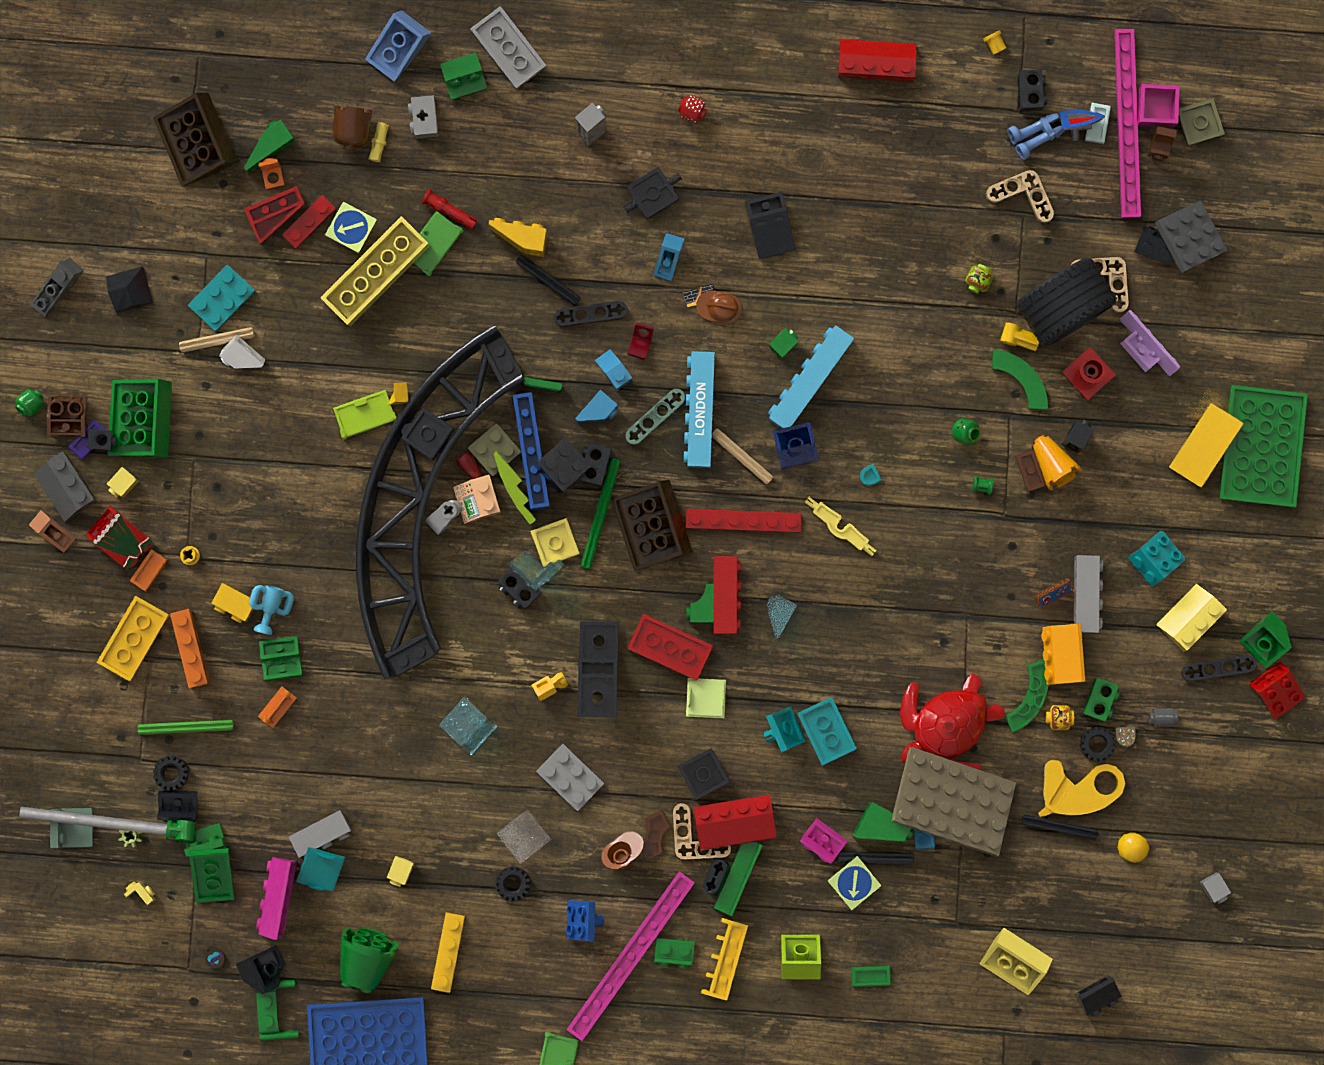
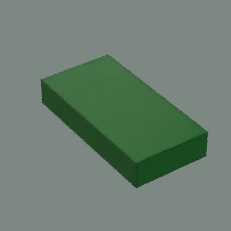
M524 377L525 381L523 384L525 387L558 393L562 392V383Z
M890 966L851 967L852 987L891 985Z

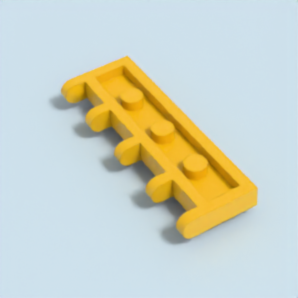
M722 918L721 922L728 924L725 937L720 935L716 937V939L723 941L720 955H711V958L718 959L714 974L706 973L707 977L713 978L710 990L702 989L701 993L727 1001L748 925Z

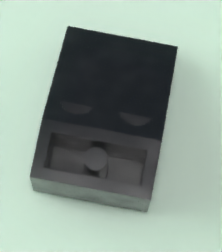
M782 192L745 201L744 205L759 260L796 250Z

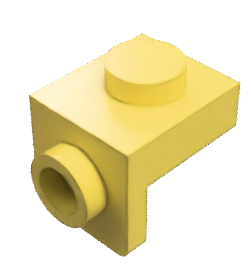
M134 881L125 888L127 890L124 894L125 897H129L136 891L147 905L156 900L154 898L155 892L150 886L145 887L142 882L136 884Z

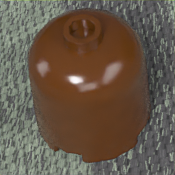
M335 106L333 120L334 141L339 145H343L344 150L355 151V147L364 146L369 138L373 110H367V113H365L364 108L346 106V108L340 110V106Z

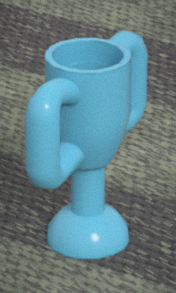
M262 585L255 586L252 590L249 604L252 609L263 610L264 615L261 624L255 626L254 631L272 635V629L269 627L271 615L274 613L282 616L288 615L294 601L293 594L266 585V587ZM261 591L264 593L262 597V603L257 604L258 597ZM287 597L282 610L279 608L282 598Z

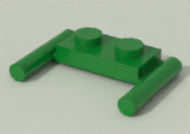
M295 980L280 981L279 987L265 994L257 991L260 1041L299 1038V1030L279 1032L276 989L295 988Z

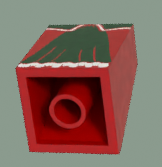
M111 505L85 534L91 542L126 570L129 567L132 568L137 563L138 556L149 549L150 542L152 541Z

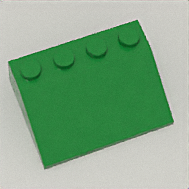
M162 379L112 380L109 431H113L114 435L117 436V443L112 451H108V456L168 458L172 395L171 381Z

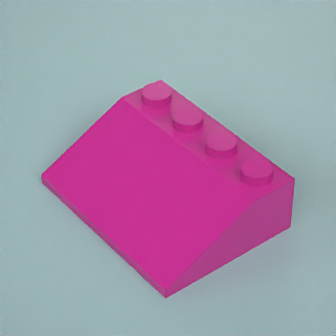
M272 857V861H268L266 872H269L268 880L264 881L263 891H266L265 899H261L259 909L262 910V916L258 918L256 924L259 935L274 940L283 938L297 861Z

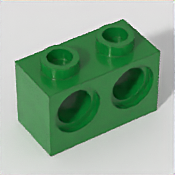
M1095 678L1082 714L1101 722H1106V719L1110 720L1113 713L1112 703L1117 701L1120 694L1119 686L1103 679ZM1103 686H1107L1110 689L1108 697H1104L1101 694ZM1097 704L1103 707L1101 715H1097L1094 712V707Z

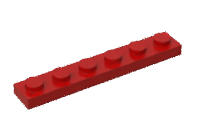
M686 509V529L800 533L801 513Z

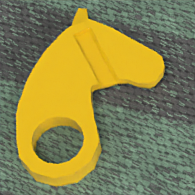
M1050 760L1045 764L1043 795L1045 807L1038 814L1040 817L1051 813L1082 815L1106 808L1123 793L1125 787L1123 773L1116 766L1109 764L1098 765L1079 783L1074 785L1065 776L1061 762ZM1102 771L1112 773L1117 781L1115 790L1109 795L1100 794L1094 786L1095 777Z

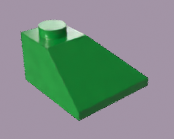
M1273 611L1260 620L1239 641L1265 669L1292 648L1286 625Z

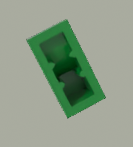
M706 584L703 596L697 602L690 603V607H686V619H690V623H713L714 584Z

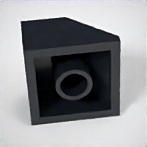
M1108 975L1074 994L1085 1015L1091 1014L1092 1017L1101 1013V1008L1108 1005V1007L1117 1004L1119 1002L1118 999L1122 997L1115 980Z

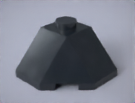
M277 945L237 963L236 966L243 982L261 994H265L279 987V976L285 962Z

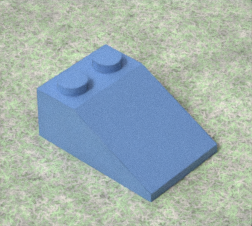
M395 12L365 60L395 82L423 48L431 32L405 12Z

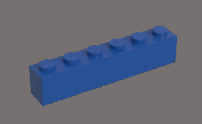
M532 392L513 395L530 509L533 511L550 508L546 479L534 466L542 459L533 395Z

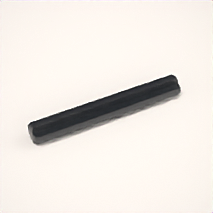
M520 255L516 259V264L574 306L579 303L580 296L525 256Z
M1023 815L1022 824L1026 826L1093 840L1097 838L1098 830L1030 815Z
M840 851L838 854L839 863H849L857 856L863 863H914V853Z

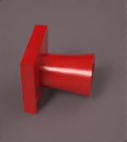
M1091 347L1062 372L1064 377L1086 401L1116 375ZM1088 369H1091L1094 374L1090 375Z

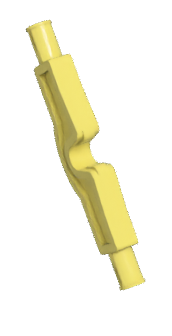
M810 496L805 501L813 509V514L827 524L828 530L835 537L847 540L859 551L863 549L871 556L877 551L868 544L869 540L852 524L849 523L844 529L839 530L837 524L842 519L841 515L828 508L822 502L818 504Z

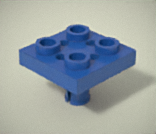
M568 900L566 910L567 939L594 941L595 926L602 927L604 924L603 915H595V902Z

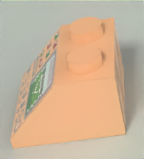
M490 475L453 487L457 501L461 504V515L464 524L501 513Z

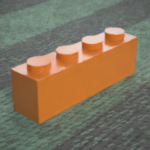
M185 609L170 613L188 687L194 689L209 685L210 680L192 610Z

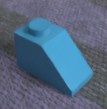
M666 233L654 276L672 281L684 238Z
M611 349L595 360L616 391L632 381L631 375Z
M600 390L575 420L578 423L606 421L608 418L612 419L618 412L616 409L618 404Z

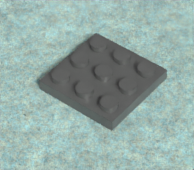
M1201 200L1155 222L1181 273L1228 251Z

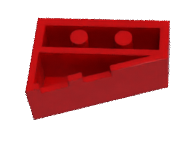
M295 186L245 208L244 210L259 244L263 243L303 207L305 202L298 187Z

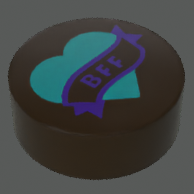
M220 949L210 950L205 957L206 964L214 969L221 967L225 963V954Z

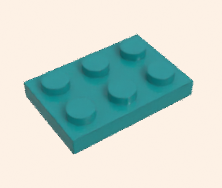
M227 264L188 306L217 332L254 294L255 290Z
M832 697L797 713L821 765H825L857 749Z

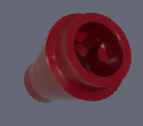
M468 451L456 460L457 466L472 479H476L483 474L473 454L470 455Z

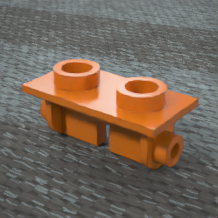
M281 686L258 717L274 728L297 698Z

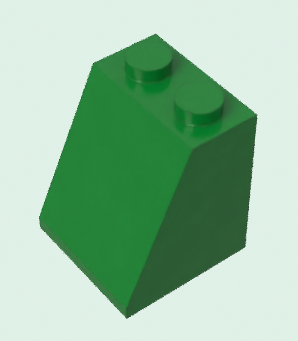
M870 802L852 836L861 839L905 841V839L909 840L914 829L891 822L892 812Z

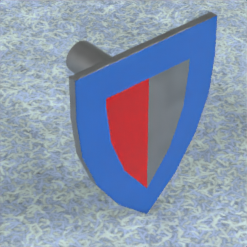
M1086 110L1059 111L1063 130H1071V139L1073 141L1079 140V130L1092 129L1093 124L1105 118L1103 114Z

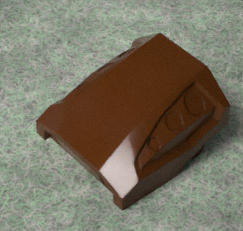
M48 397L47 437H86L88 397Z

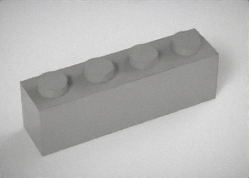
M593 103L575 117L576 132L588 146L606 132V113L599 105L595 106Z
M1076 555L1074 557V624H1081L1082 633L1097 634L1099 629H1102V618H1099V610H1102L1103 600L1099 599V591L1103 590V580L1100 579V572L1103 571V560H1100V556Z

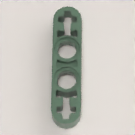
M673 389L627 430L625 435L626 441L630 445H637L642 442L684 403L685 394L683 391ZM672 394H681V401L672 403L673 409L670 408L668 403L664 402L666 399L670 402L673 399ZM661 405L666 406L668 409V413L664 416H660L657 413V408ZM646 418H650L654 422L653 427L650 429L643 426V421ZM640 425V428L644 432H646V434L643 435L642 432H640L637 436L638 440L636 441L635 439H633L631 441L629 439L631 437L629 433H636L639 430L636 426Z

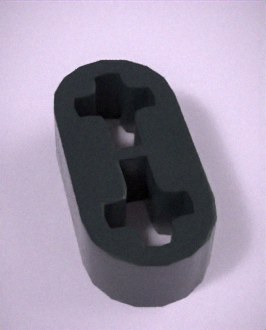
M717 859L712 863L703 884V889L707 894L715 896L721 893L730 873L728 862ZM718 866H722L724 870H718ZM711 883L716 885L715 889L710 887Z

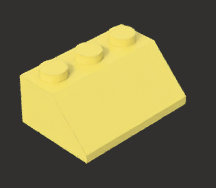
M1195 584L1156 625L1185 652L1227 609L1214 596Z
M1003 928L984 955L980 965L1029 995L1046 975L1053 959Z

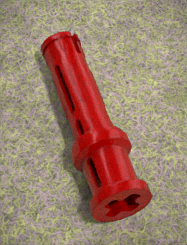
M431 189L427 191L421 204H427L435 209V212L446 214L470 230L474 228L478 220L448 203L445 197L441 198L434 194Z

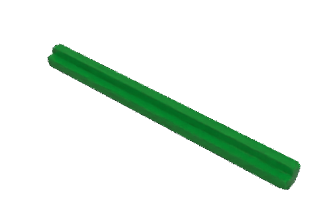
M611 458L581 562V567L585 569H590L592 566L621 463L620 460Z

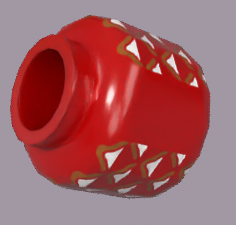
M689 95L687 98L684 97L678 108L680 117L692 123H697L699 119L703 120L707 113L705 102L692 95Z

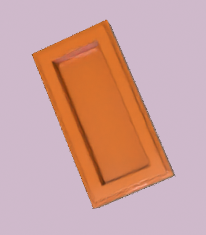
M151 549L130 582L147 592L168 560Z

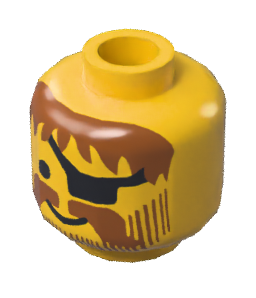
M1053 705L1050 708V712H1046V723H1050L1052 730H1069L1074 725V711L1067 705Z

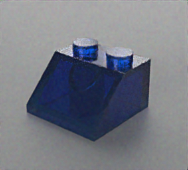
M810 422L773 430L776 453L781 470L819 461Z

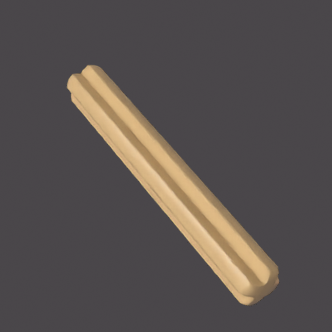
M252 327L182 341L179 343L180 351L188 352L226 344L236 334L242 340L254 338V330Z
M719 429L714 430L712 433L714 440L765 484L770 483L773 476L722 431Z

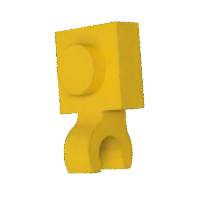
M562 672L557 673L551 679L549 676H546L532 684L540 701L557 692L555 688H565L568 686V682L564 679L565 677Z

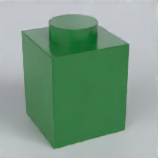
M784 328L769 343L768 347L782 360L798 344V336L791 329L788 331Z

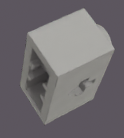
M434 95L412 97L411 103H408L409 115H413V122H410L411 134L414 133L416 139L438 137ZM423 113L426 116L425 121H421L420 119L421 114Z

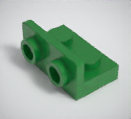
M656 938L654 962H658V966L669 967V963L677 964V968L688 969L689 965H693L695 941Z

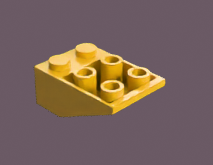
M494 218V221L489 220L490 230L526 255L544 257L547 230L543 228V225L532 224V226H526L524 222L513 221L512 224L506 223L501 218Z

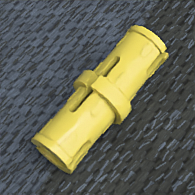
M377 122L376 132L371 140L372 148L369 160L381 162L382 151L387 143L385 140L389 125Z

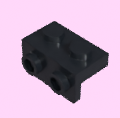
M1143 226L1134 252L1170 265L1173 256L1159 230L1152 226Z
M197 791L158 792L157 820H163L164 822H168V820H196L198 814Z

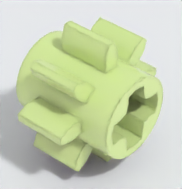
M119 830L122 837L118 840L125 842L124 847H127L129 843H131L132 847H136V841L142 842V839L139 838V834H142L141 832H133L132 835L135 838L128 840L127 833L132 831Z

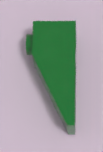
M281 119L279 121L274 120L267 125V129L263 132L244 166L248 174L258 168L259 163L263 162V160L274 157L295 142Z

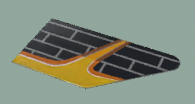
M714 284L683 292L687 306L696 305L698 297L706 291H712Z

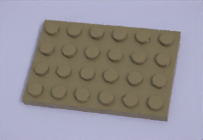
M910 747L891 822L997 857L1000 853L1016 782Z

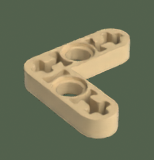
M1032 170L1025 171L988 188L986 198L991 203H998L1025 192L1036 219L1040 223H1048L1053 218L1054 212L1039 176ZM1027 175L1034 177L1032 181L1033 186L1038 185L1039 188H1034L1029 192L1028 189H1031L1032 186L1030 182H1025ZM1009 182L1017 184L1018 188L1015 192H1010L1007 189ZM1003 185L1004 192L998 194L997 199L994 196H990L993 189L995 192H998L1002 189L1000 186ZM1034 192L1042 194L1043 198L1040 202H1035L1032 199ZM1044 202L1046 203V205L1043 206V209L1045 212L1049 211L1050 214L1047 216L1048 219H1045V217L1040 216V214L1042 213L1041 207L1037 209L1036 206H1040Z
M1120 257L1094 258L1093 261L1095 263L1102 264L1103 270L1101 275L1108 276L1111 291L1114 294L1124 293V296H1120V301L1124 303L1121 309H1118V306L1115 305L1111 309L1116 313L1124 312L1129 303L1125 261ZM1115 261L1118 265L1122 266L1118 271L1115 268H1109V272H1106V262H1108V266L1114 265ZM1115 280H1120L1123 283L1121 290L1113 288Z
M683 803L677 804L674 807L675 853L678 858H721L729 855L731 846H727L728 850H725L724 854H721L720 851H714L715 855H711L712 849H709L706 855H700L697 851L699 841H692L690 808ZM680 806L687 810V814H684V820L688 819V824H676V820H680V815L676 814V810H679ZM686 826L688 828L687 836L680 837L677 834L678 827ZM691 844H695L694 851L696 856H691L692 852H687L686 856L678 853V849H681L682 845L689 849L692 848Z

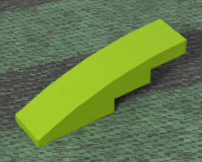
M495 451L496 464L507 492L529 524H532L536 518L524 506L529 499L517 486L522 479L502 456Z

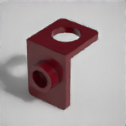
M640 323L635 324L627 355L643 360L646 359L654 327ZM639 329L647 330L648 334L640 333Z

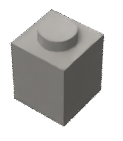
M1217 872L1200 882L1213 903H1222L1228 899L1227 895L1231 893L1223 878Z

